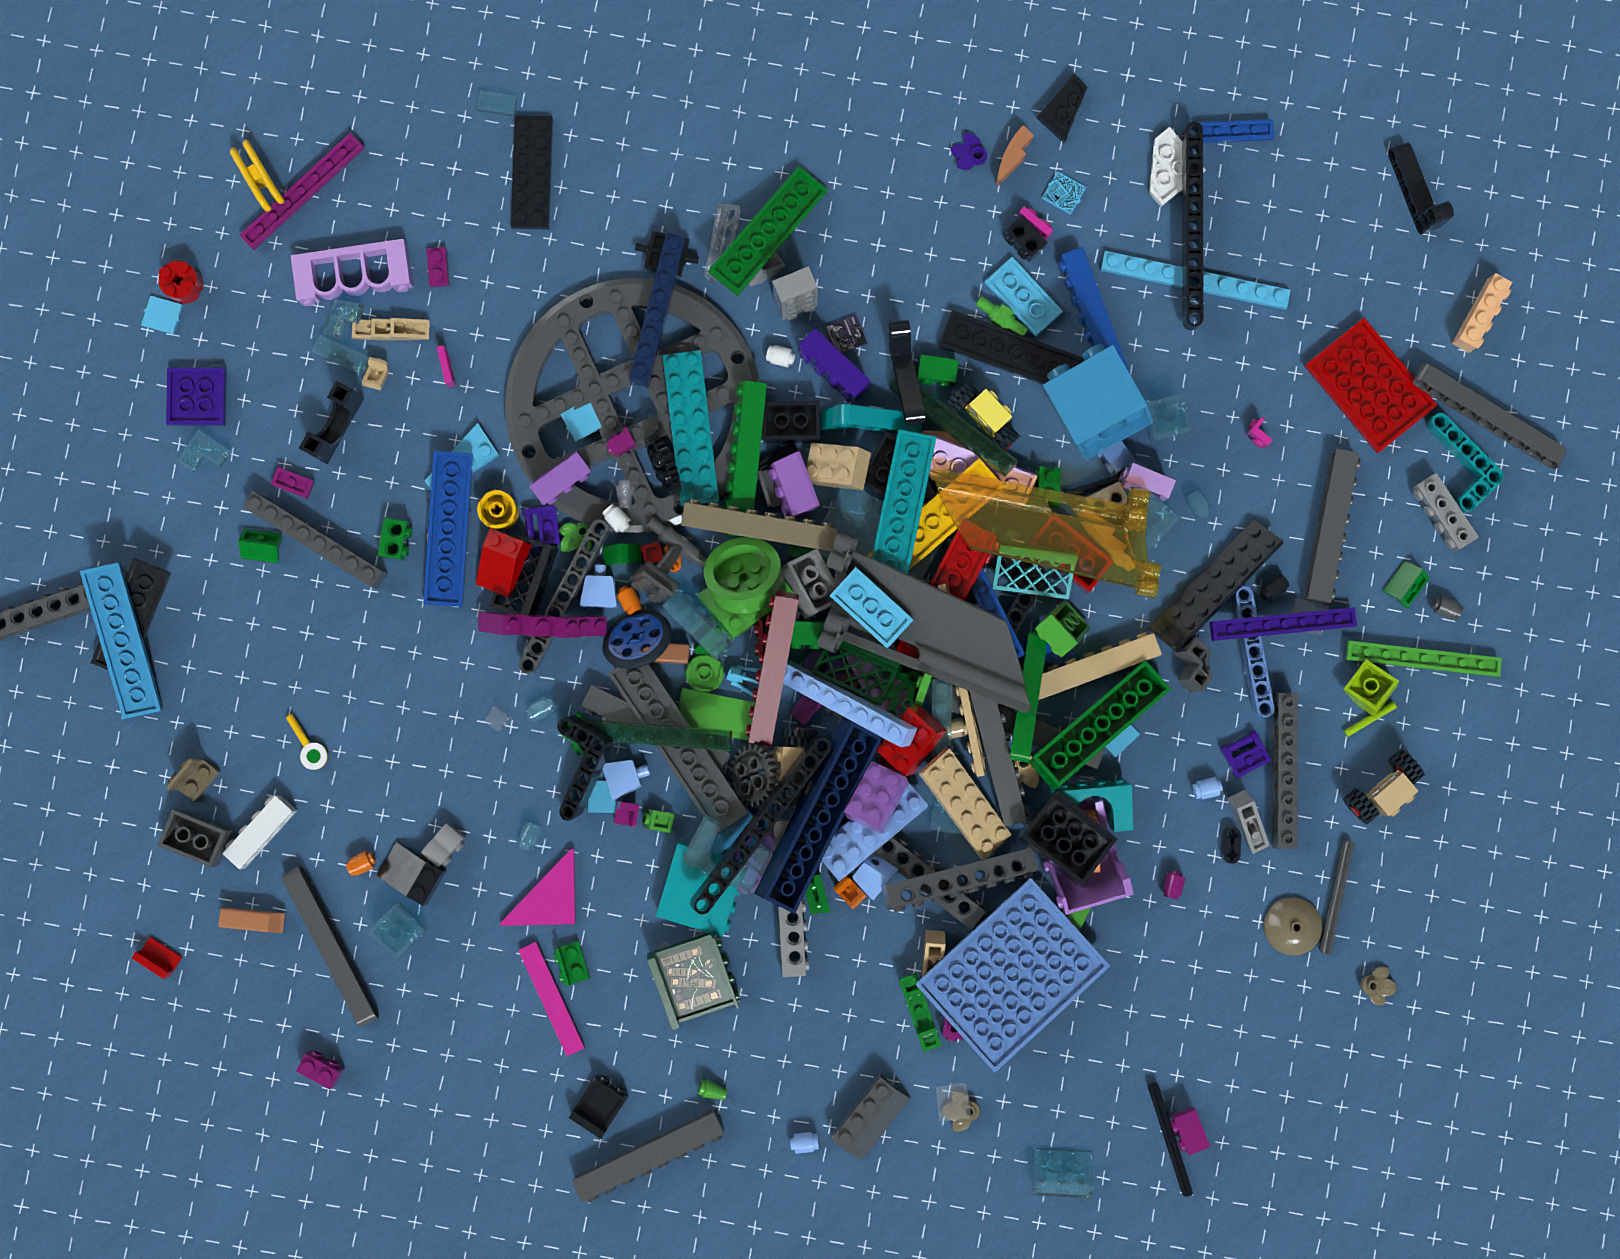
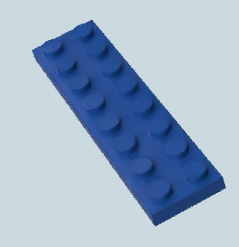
M434 451L423 604L463 607L473 454Z

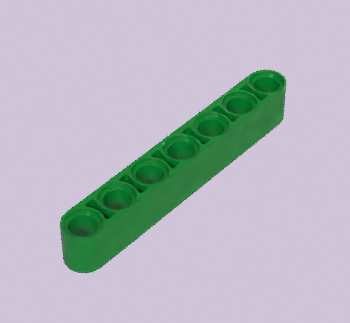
M1033 631L1028 633L1022 672L1031 710L1026 713L1018 710L1016 712L1009 759L1028 763L1031 755L1047 647L1046 640H1042L1037 632Z

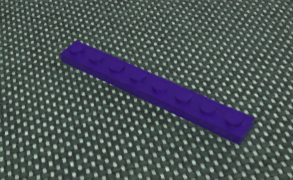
M1354 607L1211 621L1209 625L1211 641L1357 627Z

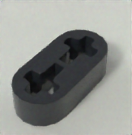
M1227 827L1222 832L1221 856L1226 863H1237L1241 856V832L1235 827ZM1231 830L1236 834V837L1232 839V844H1230L1231 839L1227 837ZM1230 846H1232V852L1236 854L1235 857H1232V860L1226 856L1227 853H1230Z

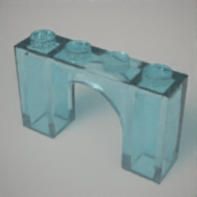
M705 814L682 857L687 866L701 869L702 873L706 876L718 864L712 856L711 847L722 826L721 822ZM760 844L730 885L737 888L736 890L740 894L752 896L774 854V850ZM723 868V869H722V871H721V876H722V877H725V876L728 875V873H729V868Z

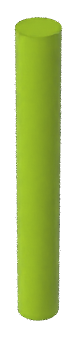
M1392 701L1382 707L1375 717L1370 714L1343 731L1346 737L1351 736L1396 709V704Z

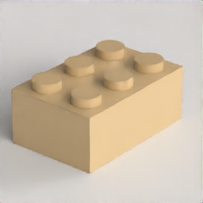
M811 443L806 466L811 483L818 486L863 490L871 453L859 447Z

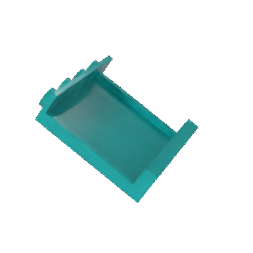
M680 839L675 850L656 917L708 933L714 931L715 935L723 937L724 932L729 931L732 922L728 920L729 915L735 912L737 903L734 902L736 895H740L743 886L739 884L741 877L745 878L748 866L744 865L712 909L707 914L700 915L691 908L690 900L723 855L687 845V841ZM725 867V868L722 869V871H721V876H722V877H725V876L728 875V873H729V868H728V867ZM716 883L710 885L709 893L716 891ZM704 900L697 902V909L704 907Z

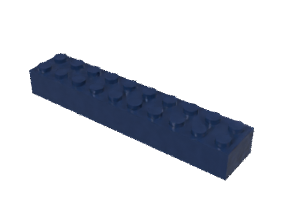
M841 718L830 740L831 750L815 770L754 894L793 914L796 913L845 814L844 811L864 776L882 737L849 719Z

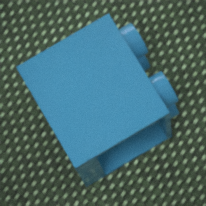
M1102 344L1091 347L1082 354L1084 362L1071 369L1068 364L1056 367L1047 375L1049 382L1043 384L1085 461L1154 423L1147 403L1113 345L1106 349Z

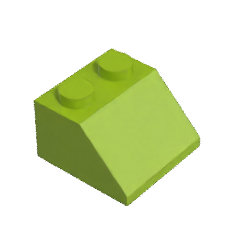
M1366 659L1343 690L1360 708L1375 717L1397 688L1399 680Z

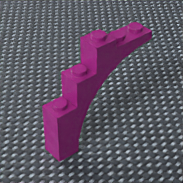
M479 612L478 631L499 635H525L532 637L579 638L605 636L607 617Z

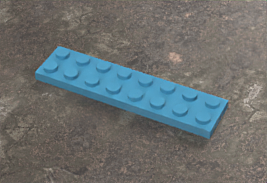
M121 562L80 570L122 718L127 719L162 711V704Z

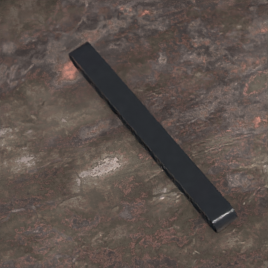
M1196 121L1190 122L1182 134V322L1185 329L1190 331L1197 329L1204 318L1203 126ZM1189 130H1194L1197 135L1192 136ZM1189 149H1195L1197 154H1191ZM1189 167H1194L1197 173L1190 172ZM1189 186H1194L1197 192L1190 191ZM1189 204L1195 205L1197 210H1191ZM1189 223H1194L1197 229H1191ZM1189 242H1195L1197 248H1191ZM1189 260H1194L1197 263V267L1190 266ZM1189 279H1194L1197 282V286L1190 285ZM1189 298L1196 299L1197 305H1192L1189 302ZM1189 317H1195L1197 324H1192L1189 321Z
M813 737L691 898L690 905L695 912L704 915L712 909L830 752L831 742L827 738ZM822 740L824 747L818 751L817 743ZM810 756L812 763L806 766L805 759ZM799 772L800 779L794 782L793 775ZM784 788H788V795L783 798L781 791ZM775 803L777 809L774 813H770L769 807ZM763 819L765 825L762 829H758L757 823ZM752 835V843L750 845H746V837ZM737 851H740V853H741L740 859L737 860V861H734V860H733V855H734V853L737 852ZM725 867H728V868H729V873H728V875L725 876V877H722V876H721V871H722V869L725 868ZM716 883V891L709 893L710 885ZM704 900V907L697 909V902Z

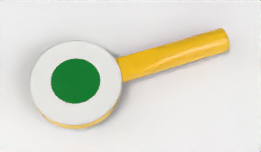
M294 715L287 716V721L304 747L300 754L302 764L311 770L322 768L328 760L326 748L319 743H310Z

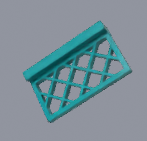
M999 541L992 588L1069 599L1078 556L1074 551ZM1002 556L1010 557L1014 563L1004 568L1001 564ZM1024 559H1029L1033 565L1023 571L1018 563ZM1042 562H1049L1052 568L1043 574L1038 565ZM1062 564L1070 565L1069 572L1061 576L1057 568ZM1016 565L1022 573L1012 579L1007 571ZM1036 568L1041 576L1032 582L1026 574ZM1055 570L1060 579L1050 584L1046 576ZM1004 573L1011 580L1006 585L997 584L998 578ZM1025 576L1030 584L1024 588L1018 587L1015 582ZM1041 579H1044L1049 585L1043 591L1038 590L1034 585ZM1063 581L1066 585L1065 594L1057 593L1053 587Z

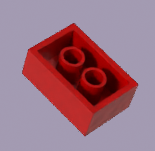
M920 705L908 707L900 718L917 728L910 746L899 747L885 739L877 750L880 755L905 777L916 773L947 731Z

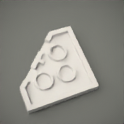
M1170 127L1155 138L1153 145L1149 194L1160 207L1182 191V141ZM1189 167L1190 172L1197 173L1194 167Z

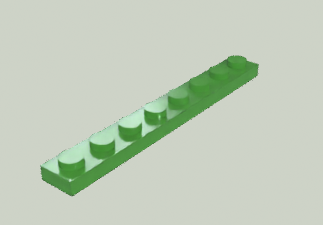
M1347 641L1345 660L1364 662L1367 659L1371 663L1491 677L1501 676L1502 658L1357 641Z

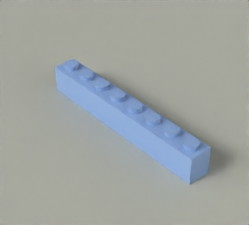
M787 660L783 684L899 747L910 746L917 731L916 727L842 687L812 674V671L801 665Z

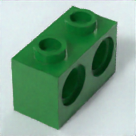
M384 518L378 556L405 561V557L409 554L408 538H411L413 528L410 527L411 523ZM396 526L402 527V531L399 535L394 534V529ZM397 544L399 547L398 552L392 554L391 547Z

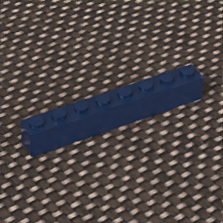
M666 233L629 377L630 384L647 388L650 386L686 244L684 236Z

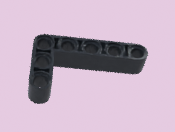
M1409 142L1390 148L1388 150L1389 160L1418 233L1422 235L1439 229L1454 216L1451 203L1446 201L1434 205L1417 158Z
M909 320L889 323V349L905 424L924 423L925 413L911 354Z
M1002 556L1001 558L1004 568L1014 563L1006 557ZM997 557L990 563V569L993 573L995 572L994 563ZM1015 565L1014 567H1012V568H1011L1010 570H1008L1007 572H1008V574L1011 576L1012 570H1018V571H1020V570H1019V568ZM1031 571L1026 574L1029 579L1040 577ZM1005 573L1000 576L1009 582L1011 581ZM1023 576L1015 583L1018 587L1024 588L1028 585V580ZM1041 579L1039 582H1037V583H1038V586H1037V589H1038V590H1040L1041 587H1042V584H1043L1042 579ZM1018 592L1006 616L1015 634L1018 632L1037 595ZM1021 595L1028 597L1029 602L1027 605L1020 604L1019 597ZM1012 612L1019 614L1020 619L1018 622H1013L1010 619Z
M575 715L562 718L557 724L559 733L586 749L559 810L561 818L566 821H570L583 813L613 747L611 736ZM584 731H585L586 734H587V738H585V736H584V734H583ZM599 741L603 743V748L600 746Z

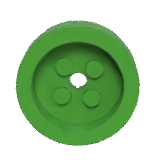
M740 537L722 543L711 552L704 566V578L711 599L720 608L732 613L745 614L763 609L764 605L770 602V597L775 596V591H781L784 583V575L778 553L769 543L757 538ZM745 575L750 578L746 582L740 581Z

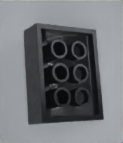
M1057 790L1053 792L1017 835L1019 840L1077 886H1083L1117 841L1114 835Z

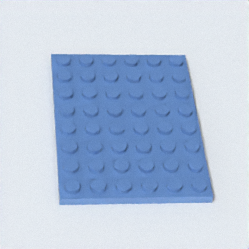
M1029 878L915 984L995 1073L1103 974L1110 965L1040 887Z

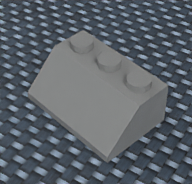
M818 549L782 566L785 582L794 594H799L798 608L805 620L831 607L832 598L830 595L833 592L834 579Z

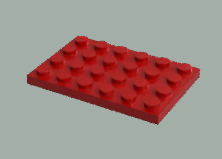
M1365 318L1361 319L1304 365L1377 454L1437 406L1429 394L1413 384L1414 376Z

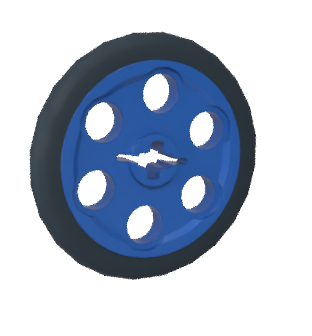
M641 610L631 615L627 614L618 619L606 632L602 646L603 654L608 662L623 669H634L648 665L660 657L667 649L671 641V624L666 617L655 611ZM650 622L647 627H642L644 623ZM632 627L629 631L624 632L625 628ZM660 632L657 637H651L652 634ZM623 641L620 646H615L617 642ZM651 647L649 651L642 652L644 648ZM632 651L630 656L624 657L625 653Z

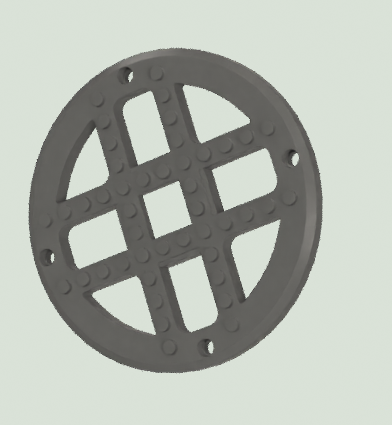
M643 278L616 279L597 283L573 293L553 306L538 320L522 342L509 373L505 399L506 425L510 443L516 459L531 483L572 454L570 453L559 459L550 458L540 437L542 429L561 420L560 414L574 407L573 410H576L591 403L601 424L599 431L603 439L578 451L591 468L608 460L618 462L635 499V504L601 499L574 486L568 493L561 492L558 494L559 499L552 503V505L571 518L591 526L595 520L606 521L602 513L610 505L615 504L631 519L629 522L630 527L623 534L653 533L654 531L646 526L653 516L666 527L671 526L674 528L681 523L682 514L676 512V507L680 504L679 492L662 499L654 496L635 454L636 451L647 446L645 443L646 438L653 434H658L662 440L669 437L673 444L663 355L701 350L702 356L711 352L719 355L728 373V380L724 384L706 392L709 414L731 404L735 406L738 401L736 387L740 381L760 382L752 354L733 323L709 301L694 292L675 285L668 315L684 321L700 333L658 351L650 386L647 388L658 414L627 427L637 447L619 457H616L614 453L610 454L605 444L608 443L613 434L617 432L623 433L624 430L609 396L634 385L630 384L629 377L641 328L632 310L634 308L647 310L654 283L652 279ZM585 300L593 301V305L590 308L583 307ZM610 314L616 319L633 359L599 374L581 336L580 329L584 323L601 315ZM563 341L579 376V385L574 390L535 407L537 388L542 371L559 342ZM735 355L743 357V362L740 364H735L732 360ZM734 409L727 440L714 462L719 501L728 494L726 492V483L730 478L728 464L732 459L730 445L734 440L732 425L736 421ZM529 448L535 449L536 452L532 458H527L525 455L526 450ZM602 523L596 526L597 529L605 530V526ZM610 526V532H616V531Z

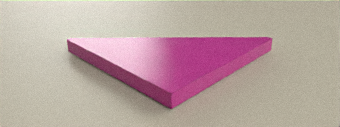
M574 849L569 850L500 923V926L576 924Z

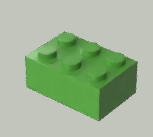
M1065 599L1035 629L1038 636L1042 640H1046L1050 645L1052 652L1063 657L1080 642L1091 627Z

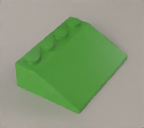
M745 575L740 581L746 582L750 578ZM784 580L781 591L793 593ZM707 588L696 595L730 642L757 624L759 620L772 613L769 603L764 605L763 609L752 613L739 614L728 612L720 608L711 599Z

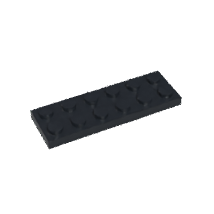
M514 116L511 200L512 229L549 230L553 139L552 116Z
M134 557L125 579L144 642L172 573ZM99 640L90 663L108 670Z

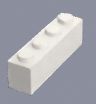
M281 795L271 796L264 803L266 806L263 810L257 811L251 819L253 821L248 826H243L238 832L239 836L235 840L232 839L225 846L226 850L223 855L238 869L246 868L297 812Z

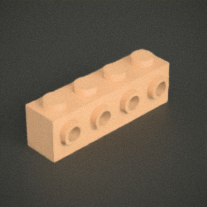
M1497 273L1486 280L1454 338L1453 345L1468 353L1482 345L1484 333L1488 332L1493 325L1491 320L1494 315H1498L1502 309L1500 305L1502 300H1505L1511 292V289H1509L1512 284L1511 281Z

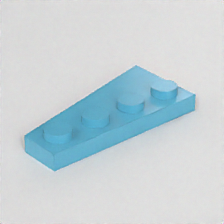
M478 423L451 451L473 454L472 474L500 456ZM432 473L425 480V483L427 484L430 490L432 483Z

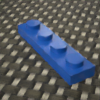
M1273 119L1200 122L1203 126V143L1267 141L1274 139Z

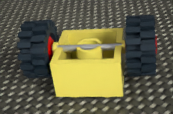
M968 381L947 400L944 406L953 416H956L964 408L967 409L966 412L993 438L985 449L993 458H998L1020 437L1011 425L1005 427L1012 418L1010 415L1012 412L1006 405L1002 406L997 401L998 397L993 391L989 392L985 389L978 395L979 391Z

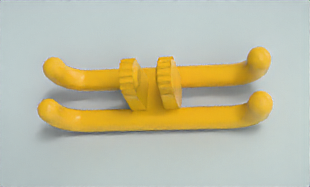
M245 139L243 146L253 164L246 167L239 155L238 149L235 147L230 148V154L261 207L266 212H270L272 208L261 193V188L267 186L279 204H283L285 200L257 156L252 143Z

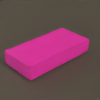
M443 345L436 348L445 384L448 387L455 386L456 382L448 350Z

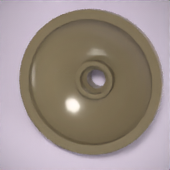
M1286 897L1276 901L1268 909L1264 918L1263 928L1267 941L1274 949L1286 955L1296 956L1307 953L1318 943L1322 933V920L1317 909L1308 901L1297 897ZM1295 924L1299 925V929L1297 931H1294L1293 929Z

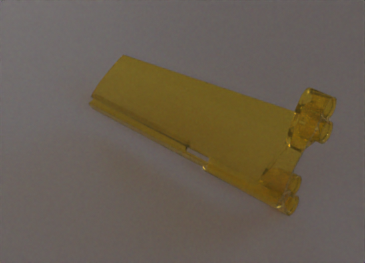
M934 468L929 473L931 479L937 485L938 494L947 512L971 549L1135 588V595L1154 599L1157 597L1161 563L1148 560L1145 536L1151 490L1131 486L1127 502L1122 504ZM1048 501L1070 505L1075 513V517L1053 513L1048 505Z

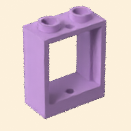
M1132 463L1129 467L1126 466L1119 476L1123 488L1161 504L1170 497L1176 482L1172 478Z

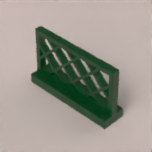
M842 641L839 647V655L829 658L828 650L823 649L812 670V674L880 706L897 674L902 669V664L845 641ZM851 654L856 656L857 663L847 666L844 657ZM842 658L845 667L834 670L831 661ZM829 662L832 671L827 673L818 671L821 664ZM868 662L873 664L875 671L864 674L861 665ZM859 666L862 675L851 678L848 669ZM846 670L849 679L844 681L837 680L835 673ZM883 671L892 673L889 680L881 682L878 673ZM876 674L879 683L868 686L865 677ZM863 678L866 687L859 690L854 688L852 682ZM881 686L883 692L881 697L877 699L871 696L870 690Z

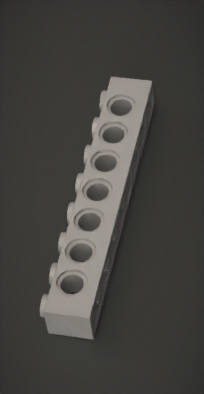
M779 819L774 825L775 850L791 819ZM802 900L796 911L798 918L795 921L788 920L787 915L790 912L778 906L782 977L806 976V970H809V958L805 959V951H808V939H804L803 933L807 931V921L803 920L802 912H806V902ZM793 931L799 934V938L794 941L788 938V935ZM792 951L800 953V957L797 960L789 957Z

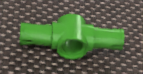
M981 296L975 305L989 315V321L995 326L1005 328L1006 330L1010 329L1022 336L1028 330L1027 327L1015 320L1014 312L1003 304L994 305Z

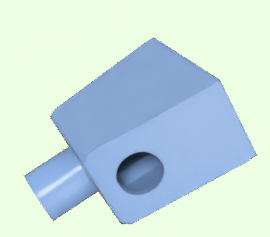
M595 565L594 576L585 577L580 600L582 608H618L615 578L613 576H606V565Z
M633 760L606 763L603 767L613 801L641 788L640 778L650 775L647 764L636 767Z
M873 853L856 867L858 870L853 875V880L874 900L881 893L882 887L889 883L899 869Z

